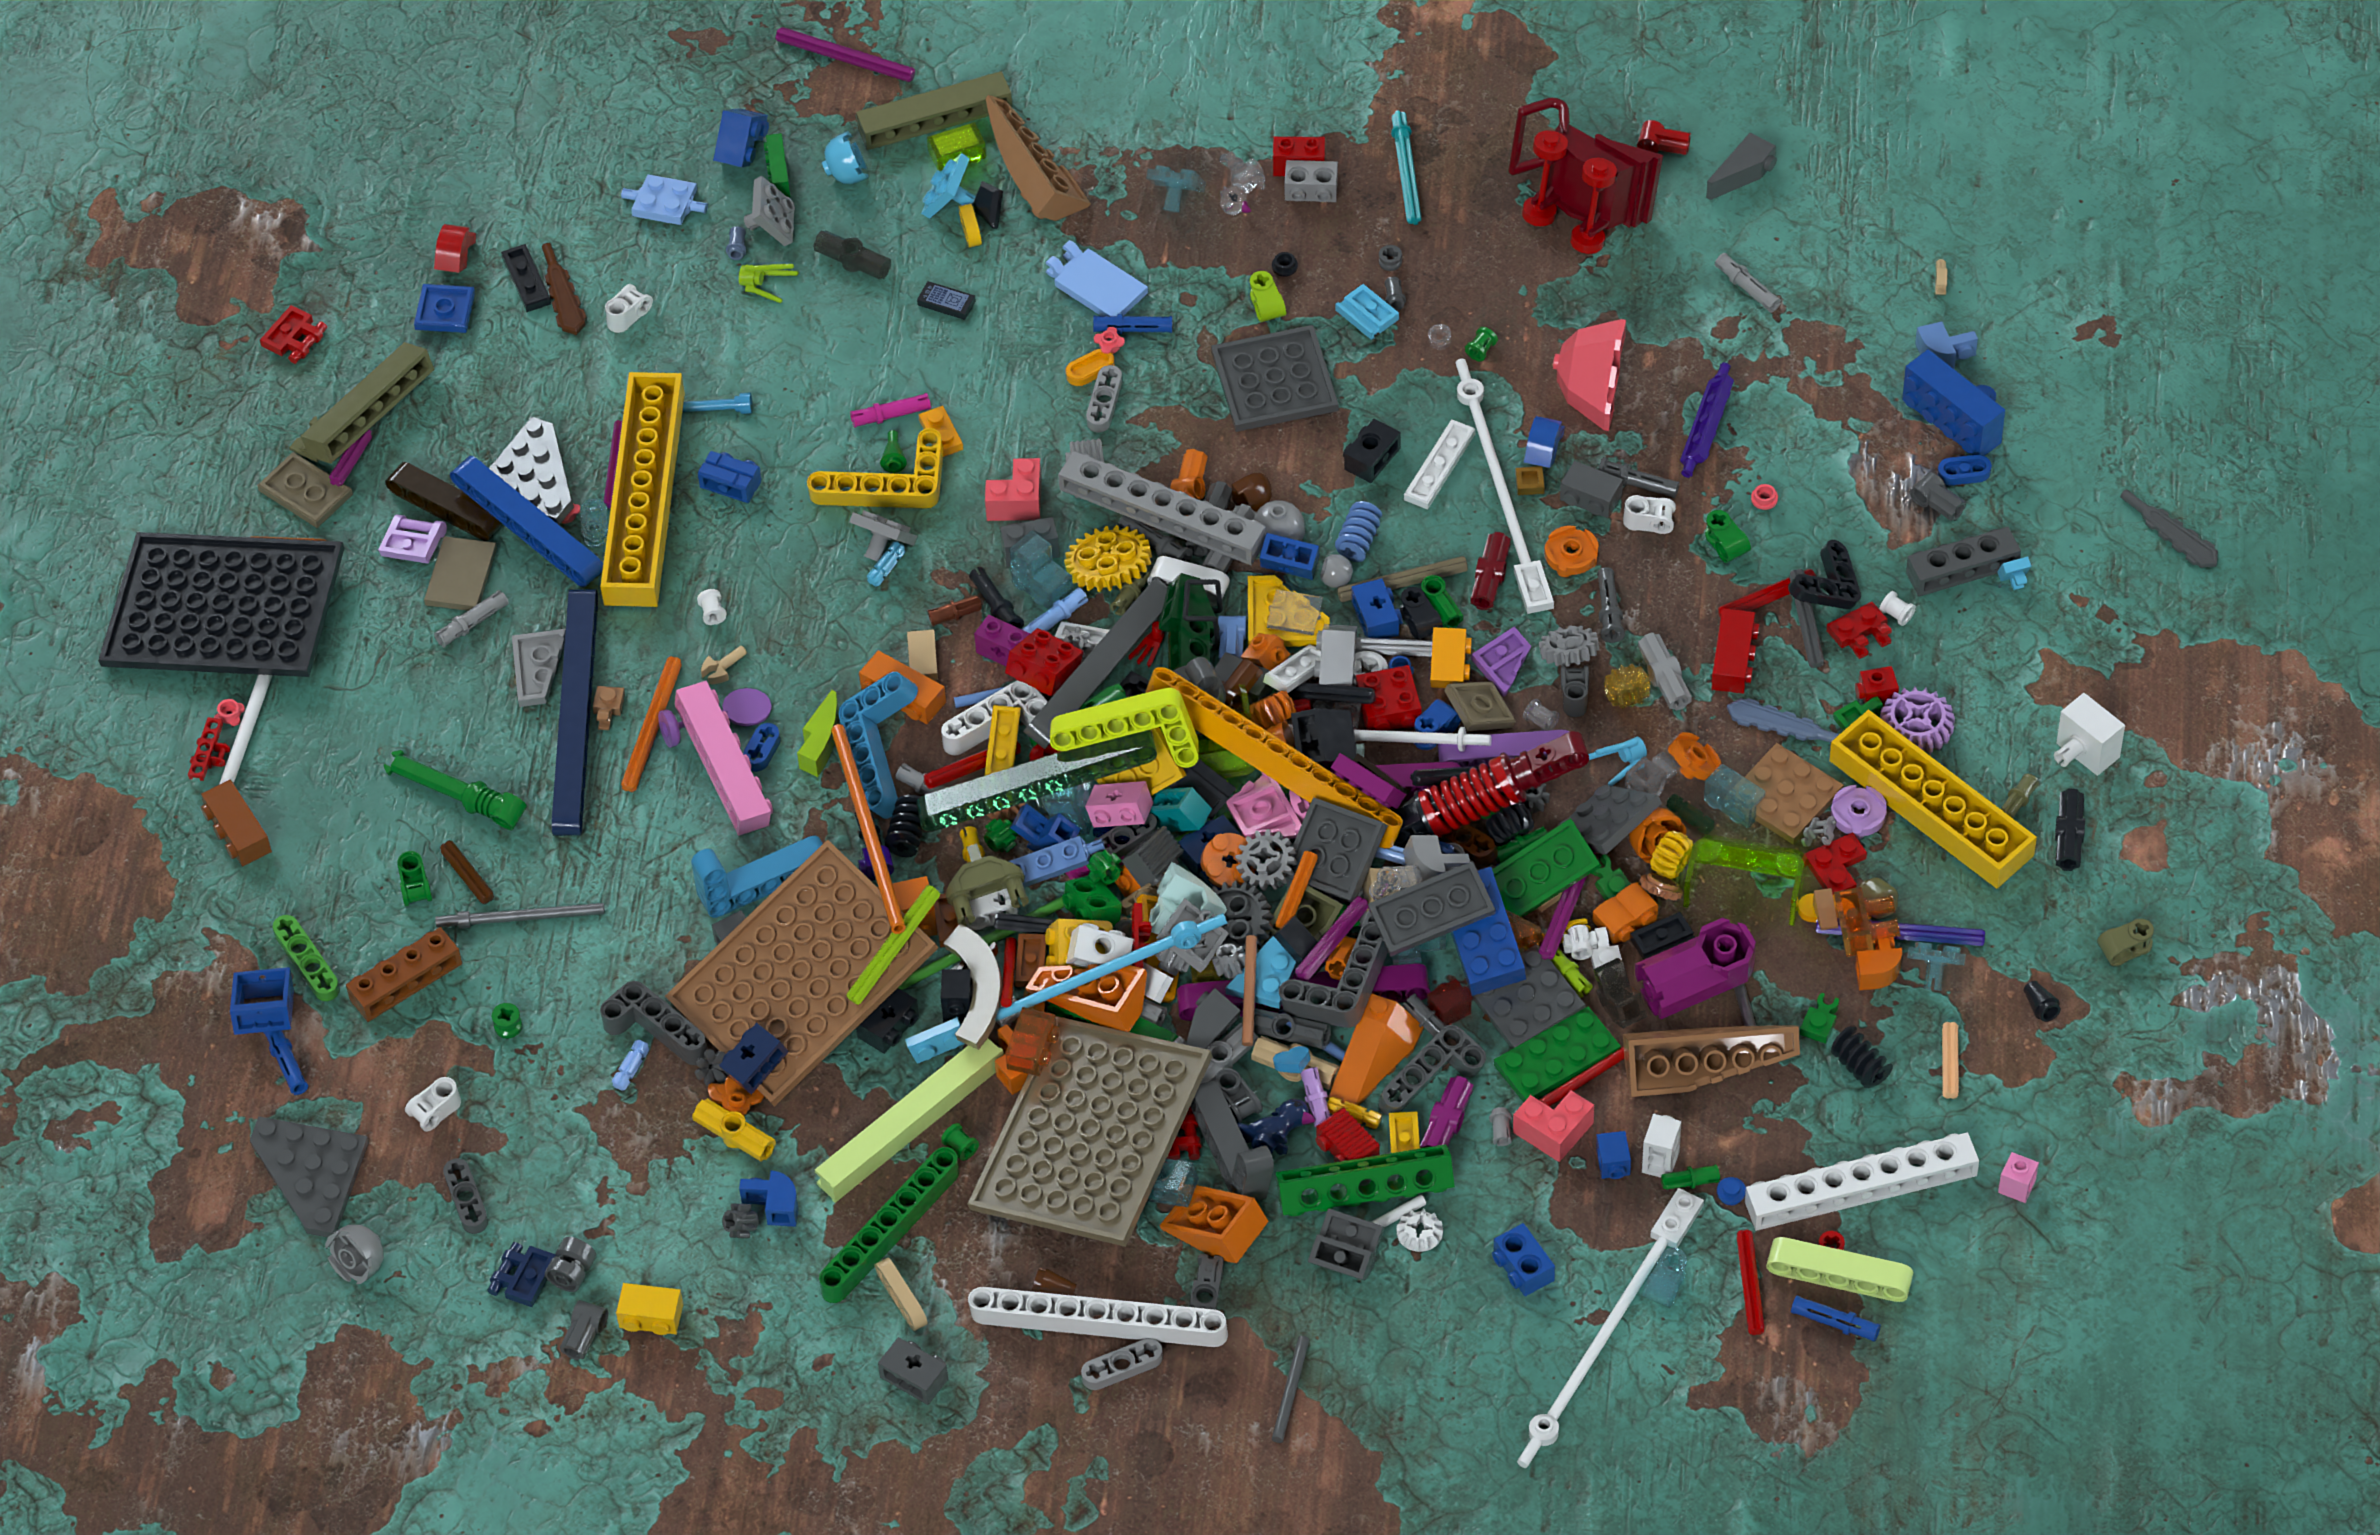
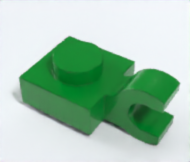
M1878 697L1870 699L1863 705H1860L1855 700L1835 711L1833 719L1844 731L1868 709L1880 717V708L1883 706V703Z

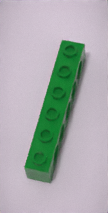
M1446 1144L1275 1172L1279 1204L1283 1215L1300 1216L1305 1212L1314 1210L1325 1212L1328 1211V1208L1333 1209V1207L1344 1205L1355 1207L1362 1204V1202L1368 1201L1385 1202L1392 1197H1415L1419 1193L1429 1191L1440 1193L1446 1191L1447 1188L1455 1187L1451 1154ZM1421 1170H1429L1424 1176H1416ZM1394 1174L1400 1175L1397 1180L1388 1181L1390 1176ZM1371 1179L1368 1185H1359L1362 1180ZM1335 1184H1343L1339 1190H1330ZM1306 1189H1315L1310 1195L1302 1194Z

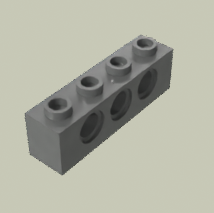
M2009 527L1993 529L1988 533L1974 537L1969 536L1961 541L1942 544L1937 548L1918 551L1908 556L1906 574L1918 597L1998 574L1997 571L2003 563L2020 559L2021 550Z

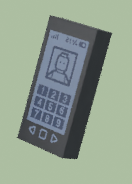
M927 281L917 299L918 306L963 320L967 318L976 302L975 295Z

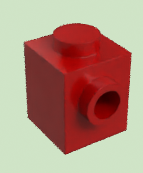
M1892 666L1860 671L1859 683H1855L1858 700L1862 699L1863 704H1865L1870 699L1878 697L1883 706H1885L1887 699H1892L1894 692H1899V686Z

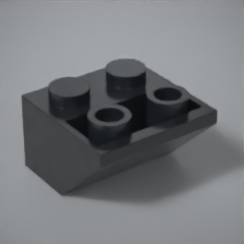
M1316 708L1291 713L1297 751L1327 770L1331 769L1339 753L1352 760L1355 758L1357 747L1351 711Z

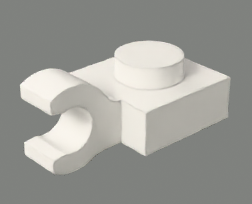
M1606 927L1595 928L1594 931H1596L1598 943L1597 949L1592 950L1593 954L1590 958L1596 980L1624 975V966L1618 945L1609 946Z

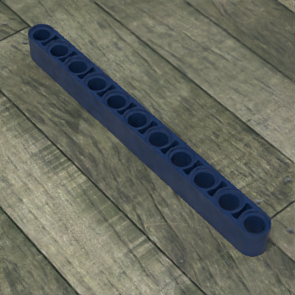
M597 589L569 590L552 807L553 836L582 835L598 616Z

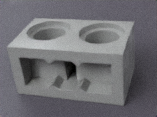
M1286 160L1285 201L1336 202L1338 162Z

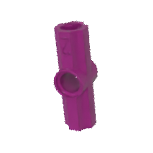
M1461 1076L1450 1077L1440 1102L1436 1101L1429 1118V1127L1420 1148L1444 1144L1448 1147L1453 1135L1458 1134L1464 1120L1465 1108L1473 1092V1084L1467 1078Z

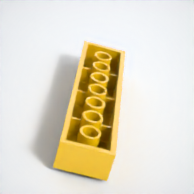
M1869 709L1831 741L1829 760L1831 763L1865 789L1866 786H1869L1880 792L1886 800V805L1996 889L2034 857L2037 840L2034 834Z

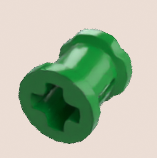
M1479 327L1472 342L1466 344L1465 352L1471 359L1482 362L1485 360L1489 348L1498 342V337L1491 329Z
M959 1123L952 1124L941 1137L942 1143L956 1151L957 1157L962 1161L971 1158L979 1147L978 1140L970 1138L963 1131Z

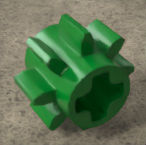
M993 819L985 826L987 832L984 835V841L992 851L997 852L1000 850V852L1005 851L1007 853L1017 845L1014 840L1018 833L1010 828L1012 823L1009 820Z
M1106 849L1103 852L1095 853L1090 858L1089 864L1086 865L1091 871L1088 876L1094 883H1097L1099 880L1105 885L1114 883L1119 878L1120 872L1123 871V868L1119 865L1121 859L1115 853L1110 855Z

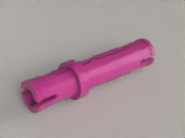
M924 393L881 405L874 403L872 407L850 411L851 421L854 422V428L875 422L881 424L883 420L931 410V404L928 394Z

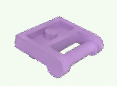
M396 514L378 551L384 557L428 564L440 538H443L446 534L447 525L442 521L431 523L407 519L404 515ZM405 529H408V530H414V531H420V532H427V533H429V534L426 535V534L408 532V531H404V530H405Z

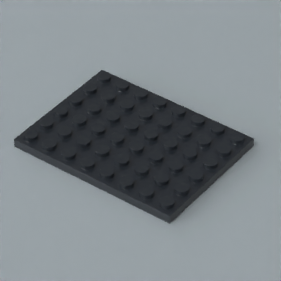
M136 532L98 661L101 667L309 677L345 549L343 542Z

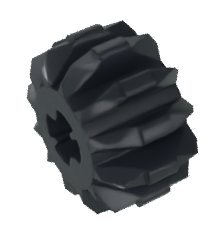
M1513 804L1499 810L1486 821L1489 837L1494 840L1495 845L1499 846L1514 840L1517 835L1523 836L1528 834L1534 827L1532 815L1524 804Z

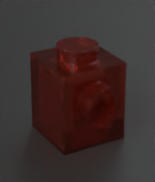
M1456 978L1448 983H1441L1435 990L1427 994V1007L1431 1011L1435 1010V1015L1446 1026L1452 1025L1471 1014L1473 996L1466 986L1462 987Z

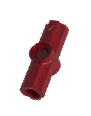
M1494 532L1493 534H1488L1483 556L1478 559L1475 572L1476 581L1471 594V604L1476 606L1477 609L1487 610L1493 608L1499 585H1502L1504 582L1507 566L1506 559L1511 546V538L1507 537L1504 533Z

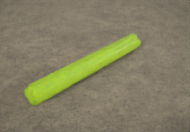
M927 885L903 917L906 927L905 931L900 934L893 932L890 934L848 991L846 996L851 1002L859 1005L940 897V893L936 888Z

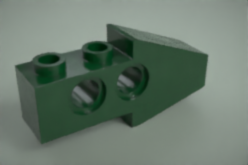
M1180 573L1168 585L1159 621V630L1168 632V669L1172 671L1186 666L1197 657H1204L1210 662L1211 638L1214 636L1213 621H1185L1183 619L1185 582L1189 579H1200ZM1190 585L1188 616H1215L1203 585Z

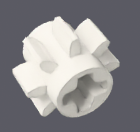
M1585 925L1572 926L1568 929V934H1563L1564 953H1571L1572 958L1576 960H1584L1591 957L1593 954L1592 950L1597 949L1596 931L1589 932L1588 927Z

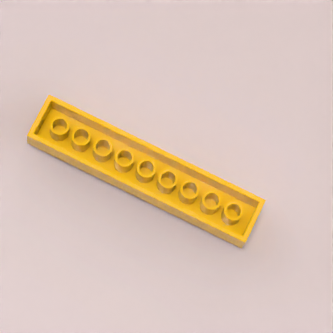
M629 372L600 586L604 606L658 607L685 396L682 373Z

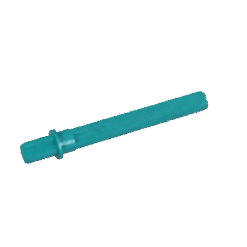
M1397 110L1392 115L1393 129L1391 130V135L1395 139L1406 219L1408 224L1418 225L1422 220L1410 142L1412 130L1408 126L1406 113Z

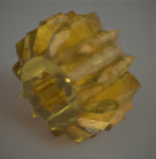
M1633 663L1628 667L1621 665L1620 669H1611V674L1605 676L1604 692L1612 706L1620 705L1621 709H1624L1626 706L1633 708L1634 704H1643L1644 698L1650 696L1651 683L1649 676H1647L1642 666L1635 668Z

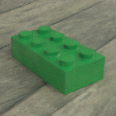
M782 133L766 135L767 142L763 143L765 152L768 151L765 153L766 164H768L767 172L768 176H770L768 180L785 196L790 198Z

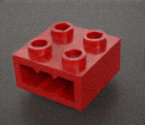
M1037 628L1009 651L1005 673L1020 682L1038 689L1041 693L1052 696L1081 664L1084 651L1069 642L1051 635L1047 631Z
M1409 665L1356 675V687L1373 688L1375 690L1376 701L1372 704H1360L1367 730L1389 731L1414 727L1415 719L1422 714V708Z

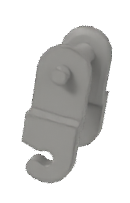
M1829 816L1827 820L1822 821L1818 817H1814L1810 826L1805 827L1803 832L1805 838L1801 839L1802 845L1809 847L1813 839H1816L1818 833H1824L1825 837H1822V843L1830 845L1835 836L1833 834L1836 826L1834 816Z

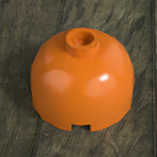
M1658 807L1629 833V842L1635 853L1646 863L1650 864L1652 854L1661 838L1667 832L1673 830L1686 835V827L1673 812L1666 808Z

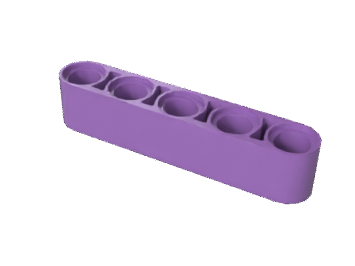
M1548 730L1490 734L1492 737L1491 746L1466 745L1464 752H1460L1456 744H1438L1439 762H1455L1461 767L1479 766L1482 763L1489 765V760L1500 756L1503 752L1512 759L1519 756L1520 752L1532 750L1541 744L1561 737L1569 731Z

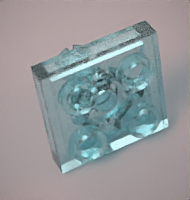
M1156 165L1155 169L1147 170L1146 179L1156 186L1167 187L1165 205L1163 207L1165 211L1179 213L1182 190L1204 192L1206 182L1200 178L1199 174H1196V171L1181 169L1180 173H1176L1170 167Z
M1915 942V947L1909 946L1907 958L1925 960L1924 963H1927L1923 989L1931 990L1932 978H1935L1934 990L1942 991L1944 966H1947V963L1965 965L1966 954L1960 953L1961 947L1944 945L1943 951L1932 949L1931 943Z

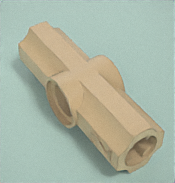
M1261 1036L1260 1038L1258 1037L1254 1044L1251 1060L1275 1069L1273 1057L1276 1054L1302 1045L1292 1044L1289 1047ZM1309 1050L1311 1059L1303 1070L1318 1067L1323 1088L1330 1090L1339 1071V1066L1313 1056ZM1279 1072L1282 1077L1292 1082H1298L1302 1079L1300 1073Z

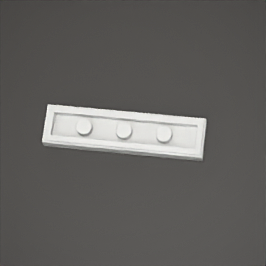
M1451 419L1404 493L1405 501L1427 510L1429 509L1475 436V428Z

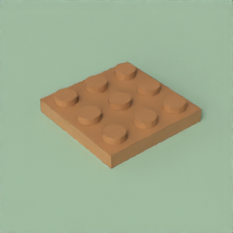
M1776 743L1727 795L1726 802L1794 845L1803 835L1805 827L1810 826L1814 817L1819 818L1832 804L1835 794L1844 788V785Z

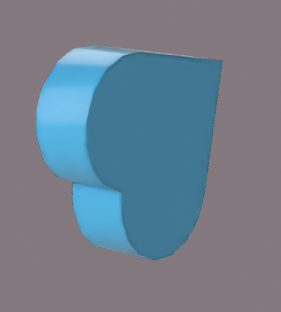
M1298 1046L1289 1051L1276 1054L1273 1057L1275 1069L1279 1072L1301 1073L1311 1058L1307 1047Z

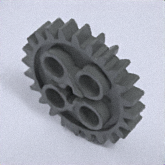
M1234 881L1231 888L1226 882H1223L1222 890L1220 891L1213 886L1212 890L1222 900L1227 909L1224 915L1228 924L1221 927L1229 934L1221 946L1224 944H1233L1236 948L1242 946L1245 952L1246 936L1254 935L1257 936V948L1261 949L1263 947L1261 940L1270 939L1265 931L1273 929V925L1269 921L1274 918V915L1270 912L1272 906L1267 902L1264 894L1255 886L1250 887L1247 882L1240 886L1237 881ZM1211 959L1209 964L1212 968H1214V964Z

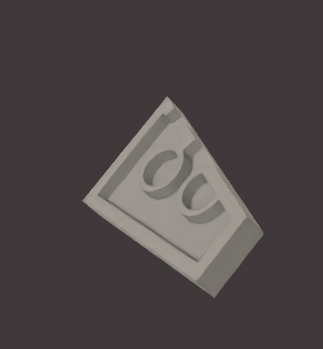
M566 629L512 636L519 707L547 703L564 647Z

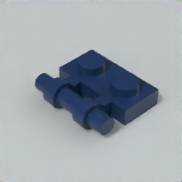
M513 1242L509 1250H505L501 1257L502 1263L498 1271L493 1272L490 1278L491 1284L487 1291L491 1295L497 1296L501 1288L507 1287L504 1292L506 1299L533 1307L547 1281L545 1271L552 1258L556 1257V1254L529 1246L524 1255L521 1254L523 1246ZM518 1266L514 1276L509 1275L512 1267Z

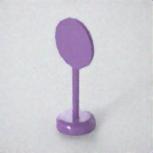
M744 688L729 693L724 699L721 711H725L729 721L736 725L753 726L764 722L770 716L772 706L770 699L765 693L757 689ZM668 709L662 710L658 714L660 730L665 743L669 748H672L680 743V729L685 728L682 721L677 722L672 711Z

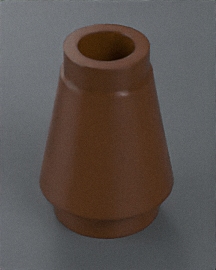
M1047 1268L1046 1271L1038 1269L1032 1292L1073 1296L1077 1284Z

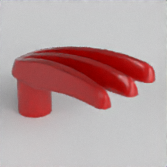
M1158 621L1152 624V632L1128 655L1129 660H1132L1143 651L1137 659L1139 665L1153 648L1147 662L1148 668L1151 667L1164 637L1163 630H1159Z

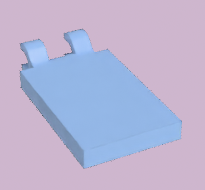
M1070 240L1063 246V249L1067 251L1063 254V258L1069 261L1066 265L1063 266L1061 261L1054 256L1046 261V265L1049 266L1046 273L1055 278V287L1100 316H1117V314L1124 316L1148 294V286L1089 248L1083 253Z

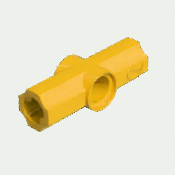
M708 1098L698 1103L692 1115L693 1121L720 1136L727 1147L739 1148L760 1162L767 1160L771 1156L776 1145L774 1138L747 1123L741 1113L729 1112Z

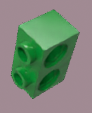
M1089 876L1065 881V893L1062 896L1064 907L1077 920L1109 921L1112 923L1113 928L1121 920L1122 903L1101 880L1094 883Z

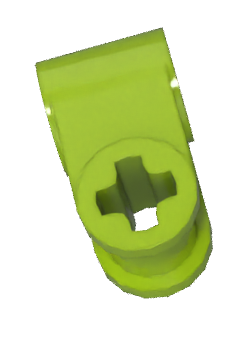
M1266 271L1253 273L1250 277V298L1255 307L1259 322L1286 316L1284 300L1278 292L1271 274Z

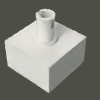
M2082 693L2061 711L2056 743L2061 748L2054 752V758L2058 764L2064 759L2061 763L2063 767H2066L2073 759H2076L2098 776L2120 758L2125 724L2088 695Z

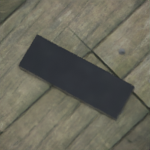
M526 244L502 251V259L526 312L551 305L548 292Z

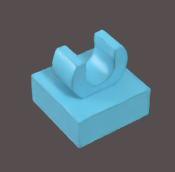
M2028 556L2003 563L1997 571L2000 581L2010 579L2013 590L2024 588V584L2027 583L2025 575L2031 568V563Z

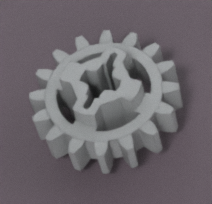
M1570 625L1567 629L1559 627L1558 630L1549 631V636H1542V641L1539 642L1542 660L1546 659L1547 664L1555 662V666L1562 665L1567 667L1574 662L1579 665L1584 660L1589 661L1590 656H1596V651L1599 650L1597 633L1592 632L1591 628L1583 630V626L1576 627Z
M1267 829L1263 836L1259 831H1255L1256 838L1252 839L1247 836L1246 841L1248 844L1246 846L1239 845L1242 854L1236 855L1235 859L1241 864L1237 865L1236 869L1239 873H1243L1241 878L1244 882L1250 881L1251 887H1257L1260 884V888L1266 891L1268 885L1271 884L1275 890L1277 889V882L1287 883L1286 874L1294 875L1290 866L1297 865L1296 859L1292 857L1297 854L1294 847H1290L1292 844L1288 838L1283 839V835L1279 831L1274 836L1270 829ZM1276 845L1280 847L1283 851V854L1276 851L1274 846ZM1249 866L1257 869L1258 875L1251 872Z

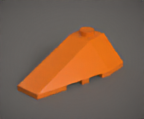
M1091 964L1088 965V968L1073 969L1071 965L1039 967L1025 989L1033 994L1095 968L1098 965ZM1129 965L1046 1001L1103 1027L1130 1032L1143 1010L1147 971L1143 968Z
M1371 993L1363 1016L1355 1027L1328 1100L1330 1097H1336L1342 1100L1341 1103L1347 1101L1360 1105L1377 1088V1084L1387 1074L1390 1075L1396 1070V1065L1405 1057L1408 1058L1414 1052L1424 1027L1420 1028L1418 1026L1420 1023L1398 1002Z

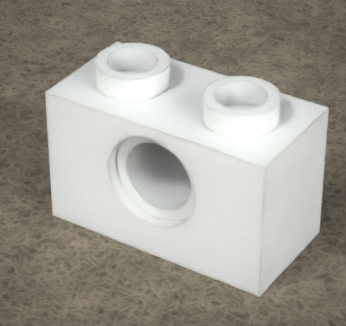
M1083 923L1072 931L1066 963L1082 968H1088V965L1091 964L1102 965L1130 953L1133 939L1125 937L1126 934L1121 931L1110 930L1106 932L1098 930L1099 927L1097 925ZM1096 942L1104 946L1105 954H1101L1096 950Z

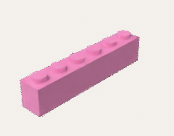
M707 680L676 690L675 707L738 836L769 826L770 815L773 814L772 804L768 798H764L761 782L751 772L749 757L746 754L743 755L740 749L739 737L736 733H732L729 727V717L719 707V698L716 691L710 689Z

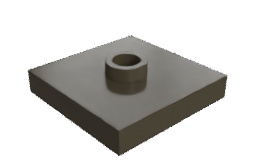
M1492 681L1448 684L1444 690L1467 731L1513 728L1516 723Z

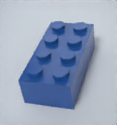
M1929 349L1906 365L1902 400H1904L1908 407L1914 408L1927 422L1933 423L1947 438L1953 439L1962 446L1963 450L1968 454L1985 456L2001 444L2005 409Z
M1491 867L1478 870V874L1493 903L1496 914L1451 932L1472 996L1526 980L1525 967Z

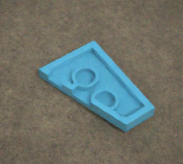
M1274 936L1257 953L1255 1002L1280 1009L1282 1002L1279 995V987L1283 982L1292 979L1298 964ZM1245 967L1242 969V974H1238L1225 988L1227 995L1244 999Z

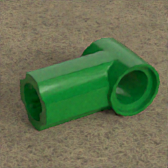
M1437 575L1427 576L1422 581L1421 590L1433 608L1438 612L1443 628H1456L1463 621V614L1446 591L1445 581Z

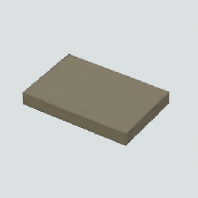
M292 452L257 485L261 493L316 528L325 522L353 495L350 487L345 484L339 487L332 485L328 473L295 452Z
M444 536L424 598L425 605L469 611L479 604L496 554V543Z

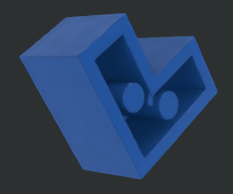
M741 108L723 110L713 161L738 167L750 166L756 155L755 141L763 140L768 133V115Z

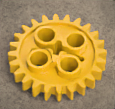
M1116 525L1113 530H1109L1108 526H1105L1102 532L1094 529L1093 535L1084 533L1085 539L1077 538V545L1069 546L1070 552L1065 553L1066 559L1064 560L1068 578H1071L1073 584L1078 583L1079 588L1086 585L1087 591L1097 587V591L1100 592L1103 587H1107L1108 591H1111L1115 585L1121 589L1124 582L1132 584L1131 578L1140 579V572H1147L1146 566L1151 565L1150 558H1152L1149 541L1145 539L1144 534H1138L1137 529L1130 532L1129 526L1119 530V526Z

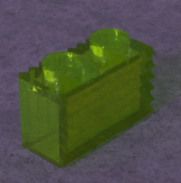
M975 122L927 137L928 152L939 171L943 170L950 159L954 160L961 153L970 158L969 164L986 158L985 141Z

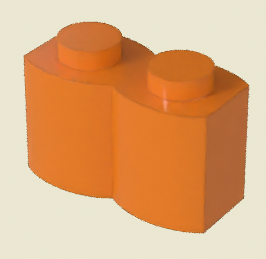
M1635 882L1624 888L1615 897L1600 904L1593 911V923L1598 928L1606 927L1608 939L1613 944L1621 941L1626 942L1630 939L1631 932L1656 921L1658 904L1638 882Z

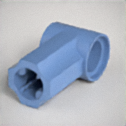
M1219 616V661L1225 652L1241 658L1244 640H1246V616Z

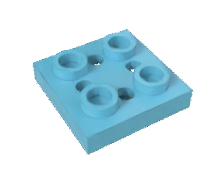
M961 153L954 160L950 159L942 171L937 170L930 181L932 188L923 198L925 205L921 214L930 219L951 199L960 205L972 204L976 195L959 186L970 158Z

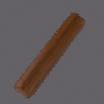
M448 840L446 843H443L440 846L442 855L482 904L492 901L494 899L493 891L454 842Z

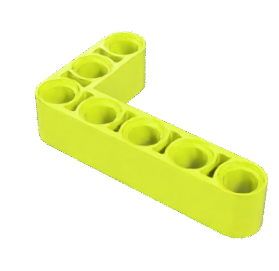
M1163 688L1056 716L1050 724V744L1058 751H1068L1161 727L1172 757L1178 766L1189 768L1194 766L1199 759L1197 734L1182 695L1175 688Z

